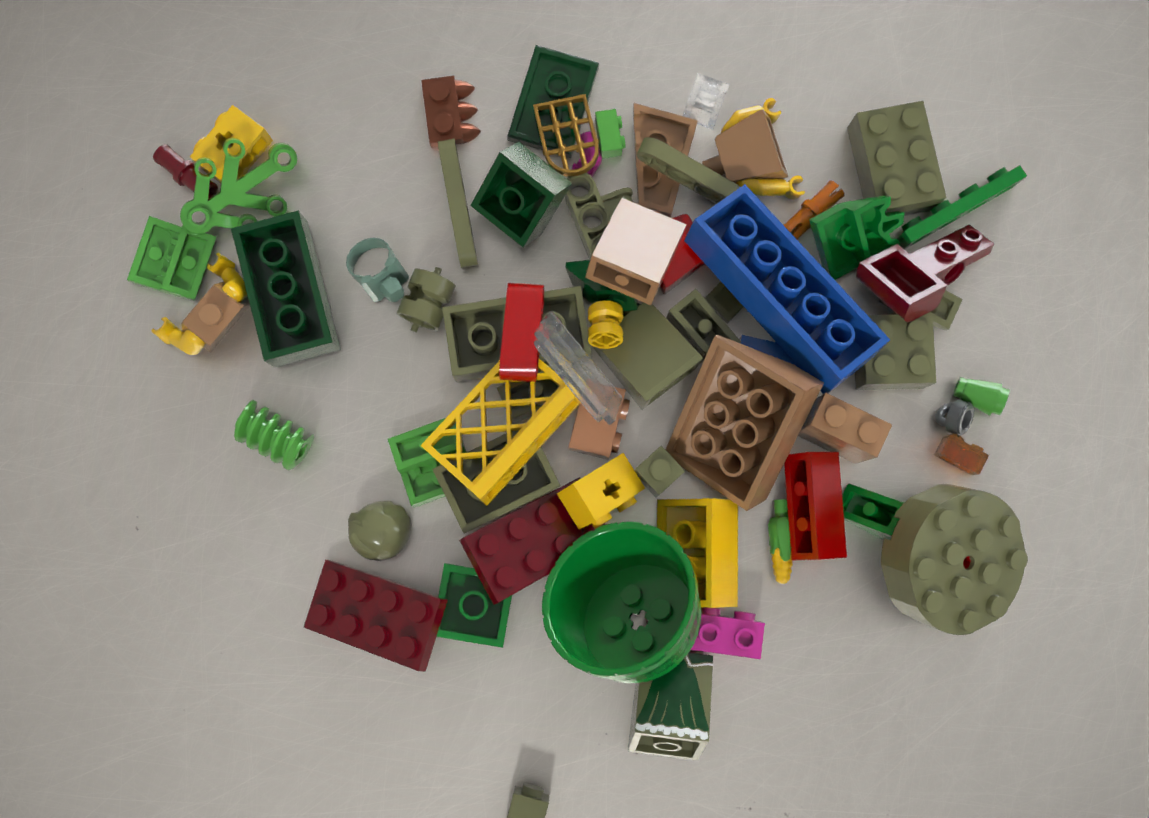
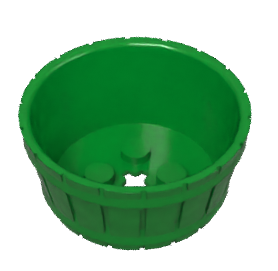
M639 522L606 524L595 528V531L591 530L582 535L556 561V566L552 568L544 588L546 590L543 592L542 615H544L545 631L549 640H552L551 644L564 660H568V663L595 677L611 679L622 683H642L665 675L679 665L687 656L698 636L702 613L697 579L691 562L686 553H684L683 548L669 534L667 536L666 532L648 524L643 525V523ZM641 611H645L644 618L648 621V624L646 626L640 625L637 630L633 629L634 622L630 620L632 614L639 615Z

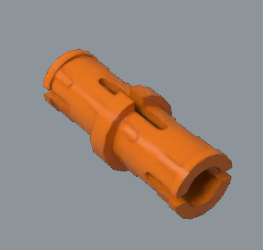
M830 180L827 182V185L811 200H805L801 204V209L783 224L797 240L811 227L809 219L828 210L845 196L842 188L834 191L839 187L834 181Z

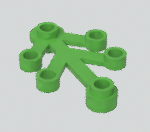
M237 138L227 139L223 144L225 160L220 192L208 200L210 179L216 175L217 169L211 159L206 157L199 158L194 164V171L196 173L194 197L182 206L180 218L187 230L201 234L208 232L213 226L231 229L242 226V223L248 219L257 222L256 217L251 214H243L238 217L218 212L229 204L266 210L274 217L285 214L287 203L280 195L275 194L268 197L246 192L277 171L287 172L292 170L297 163L295 150L286 143L274 144L269 149L268 159L237 180L239 160L245 155V146ZM231 143L240 145L241 150L237 155L228 153L227 148ZM285 152L289 154L290 159L288 163H278L277 158L280 153ZM209 163L212 166L211 172L207 175L201 174L198 171L200 164ZM274 200L282 202V207L278 211L270 209V204ZM194 212H203L205 219L202 222L193 221L192 215Z

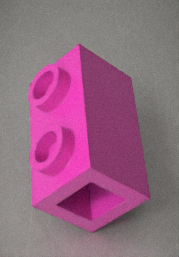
M701 607V624L698 636L691 650L761 659L765 623L755 620V613L734 611V617L721 616L719 608Z

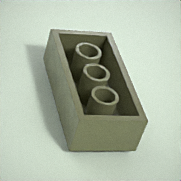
M581 286L544 291L539 359L546 365L560 359L564 365L587 362L592 359ZM506 297L442 307L451 371L456 382L484 378L500 360Z

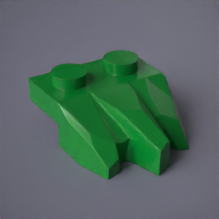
M891 196L839 203L809 219L821 265L834 280L858 268L861 261L896 244H900L898 239L890 237V233L903 224L905 212L892 211L885 213L891 205Z

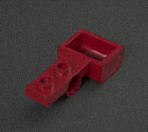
M969 224L910 254L896 244L859 263L856 279L904 321L911 322L937 308L947 285L953 283L962 274L966 266L989 255L994 243Z

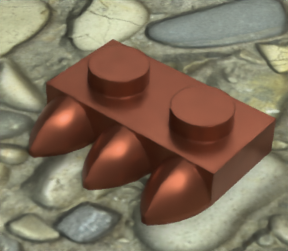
M454 75L421 80L431 148L438 147V141L454 138L456 144H464L475 139L481 130L472 124L461 122L475 115L478 108L470 103L458 101L469 96L475 90V87L466 81L455 80Z

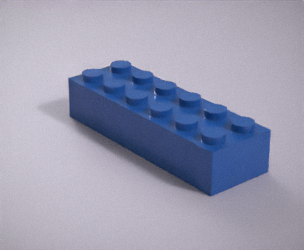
M746 184L694 219L684 241L800 369L824 382L820 390L823 394H829L871 360L890 341L886 334Z

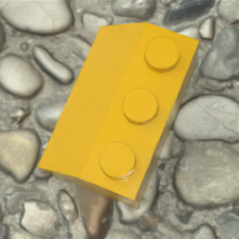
M715 498L657 499V528L666 532L667 536L669 534L675 539L688 556L697 579L701 607H738V505L728 499Z

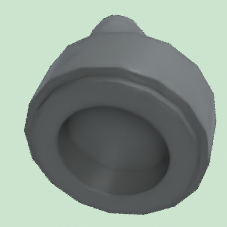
M959 399L941 406L935 414V420L939 425L945 427L947 432L961 436L970 428L974 417V407L971 403Z

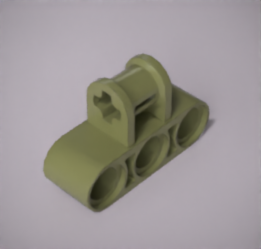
M584 173L579 176H568L567 180L573 184L565 195V200L590 260L621 198L633 202L631 198L633 192L631 188L627 187L600 196L592 176ZM576 186H583L589 192L583 197H577L572 194L571 190ZM589 216H595L600 219L601 224L598 227L590 228L583 221Z

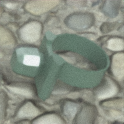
M375 237L358 242L350 250L346 259V266L352 277L360 283L373 302L381 301L385 297L391 302H397L403 298L404 289L401 285L407 282L409 275L395 257L388 243ZM379 247L389 250L388 259L385 263L386 267L380 273L374 276L354 274V266L364 252Z

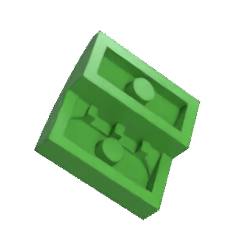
M149 216L127 280L144 287L195 301L217 237L208 233H193L183 225L180 227Z
M446 418L388 438L397 470L401 474L413 508L445 497L432 470L441 464L420 445ZM456 423L450 429H456ZM456 435L443 436L435 444L434 448L441 455L456 454ZM462 440V453H466L467 451Z

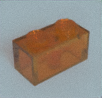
M955 434L943 436L934 455L972 476L980 474L989 457L988 454L983 452L984 449L975 444L969 445L964 442L965 439Z

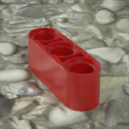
M508 283L499 365L500 380L537 381L544 307V285Z

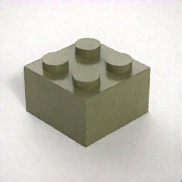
M898 314L868 315L890 341L871 360L855 372L856 390L924 389L935 384L936 365L933 314H925L911 322L904 321Z

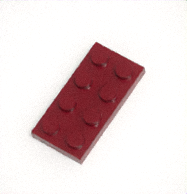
M580 477L459 540L493 605L549 575L552 568L556 566L555 563L561 554L569 546H572L574 541L591 530L595 531L592 524L579 530L557 495L558 492L578 481Z
M325 559L303 628L413 670L426 672L448 600Z

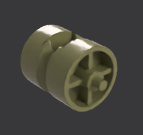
M435 267L434 272L415 268L407 286L411 293L410 295L403 296L396 314L413 324L410 329L413 332L417 333L419 327L435 331L439 330L443 320L442 306L449 304L456 287L453 282L440 275L441 268Z

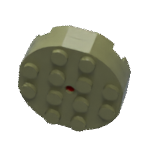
M950 484L933 486L910 497L903 503L894 515V517L900 520L895 527L891 540L884 538L881 552V567L889 598L897 609L922 624L953 635L971 634L1003 617L1019 590L1024 569L1028 562L1020 529V521L1010 506L991 493Z

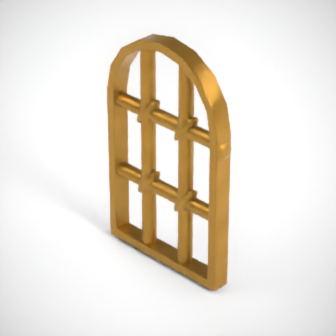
M586 94L534 104L533 108L543 147L542 153L548 165L564 176H579L593 168L599 157V140L596 137ZM583 102L587 118L578 119V117H575L572 104ZM567 105L571 121L560 123V121H557L554 107ZM549 109L553 125L542 127L538 111ZM589 123L593 138L592 142L584 143V141H581L578 125ZM566 127L573 129L577 145L567 147L565 144L563 145L560 129ZM552 130L556 135L558 149L547 151L543 132ZM595 147V154L587 164L584 149ZM576 150L577 153L579 152L582 167L569 170L565 152ZM556 154L559 157L561 156L563 168L555 165L549 156Z

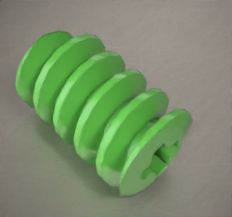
M250 401L236 421L235 440L240 443L246 442L247 447L252 450L258 448L260 455L265 457L270 455L271 461L277 464L282 462L283 468L287 470L294 469L307 455L312 445L314 434L303 440L304 428L300 427L297 431L291 433L292 421L288 420L281 427L279 426L281 415L276 413L268 420L269 408L263 407L256 413L257 401Z

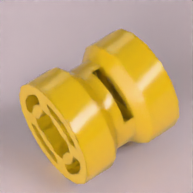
M604 300L597 301L589 306L588 321L591 326L588 329V342L590 345L600 349H610L623 343V329L620 326L623 320V308L620 304Z

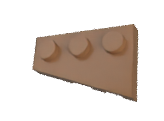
M633 103L638 204L671 218L680 183L644 164L637 158L636 154L643 139L651 137L668 144L688 156L698 120Z

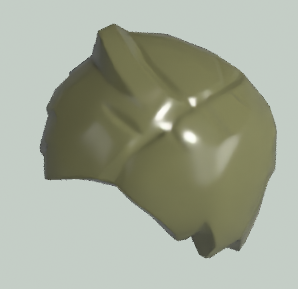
M392 501L371 503L360 511L350 514L348 519L349 542L353 549L366 559L376 561L391 559L403 550L411 534L410 517L401 505H394Z

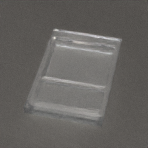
M550 311L540 322L539 327L534 333L536 336L534 341L536 349L597 422L604 419L608 425H611L616 420L623 397L556 315Z

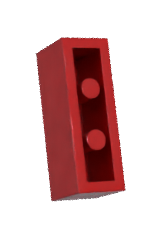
M839 452L789 454L784 466L791 560L847 558Z

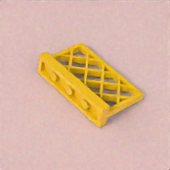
M540 359L538 369L542 373L537 374V380L551 379L559 386L550 397L536 398L535 382H530L531 398L511 400L510 382L521 381L500 380L499 360L420 445L486 506L583 401L581 392L571 382H566ZM505 383L506 400L486 402V389L491 384ZM480 397V402L474 403ZM537 404H543V405L537 410L536 405H537ZM531 405L532 417L524 424H512L511 406ZM506 407L507 425L487 426L486 408ZM481 409V427L462 428V415L467 410ZM456 423V429H450ZM507 431V444L504 448L497 451H488L487 433ZM512 431H518L512 438ZM481 433L482 452L462 453V435ZM456 435V454L441 455L434 448L435 444L443 436ZM494 457L493 460L488 464V458ZM482 458V472L471 482L463 474V459ZM448 460H457V468Z

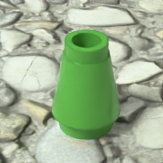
M960 377L955 386L953 396L971 403L973 407L989 416L992 413L1000 415L1006 405L1010 390L1003 388L1002 383Z

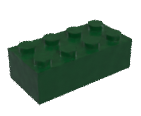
M299 210L231 228L264 361L276 368L341 350L309 224Z

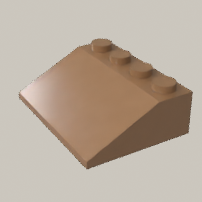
M716 335L713 338L665 450L685 470L748 511L767 499L824 382L794 364L723 336Z

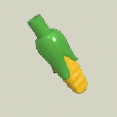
M786 499L774 500V517L770 518L768 522L769 546L775 580L780 584H786L791 578V567L793 565L791 560L788 507Z

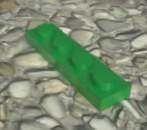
M1020 165L1010 171L1003 167L986 178L989 182L979 188L977 183L958 194L960 197L958 201L950 204L948 200H945L930 210L932 215L923 221L920 216L910 220L901 227L904 232L896 238L900 242L899 246L904 250L1012 189L1027 177L1026 173Z

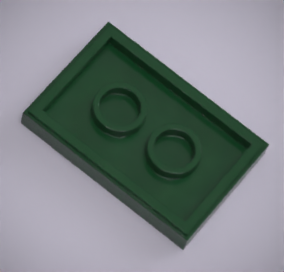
M536 45L507 135L508 141L520 142L525 146L543 150L533 105L586 94L587 102H589L599 63ZM573 103L575 117H578V119L584 118L586 112L584 103ZM567 105L554 107L557 121H560V123L571 121ZM539 110L541 126L553 125L550 110ZM570 127L561 128L560 133L563 145L565 144L566 147L575 145L576 139L573 129ZM552 130L543 132L547 151L558 149L555 132L553 133ZM573 151L565 152L566 157L572 158Z

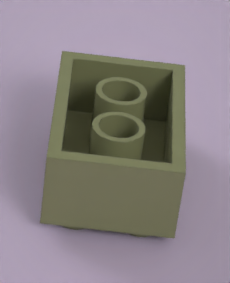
M924 101L856 113L848 125L847 131L863 199L891 196V205L885 213L900 211L905 212V215L930 211L947 198Z
M512 431V438L518 431ZM507 433L487 442L488 451L502 450L507 444ZM482 445L466 453L482 452ZM542 447L538 449L488 506L442 465L432 469L464 534L561 486ZM494 457L488 458V464L493 460ZM482 458L463 459V474L472 482L482 472ZM450 460L449 462L457 468V460Z

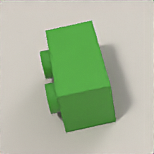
M616 109L595 112V124L602 159L622 156V149L626 148L624 135L620 136L619 129L622 128L621 116H617Z

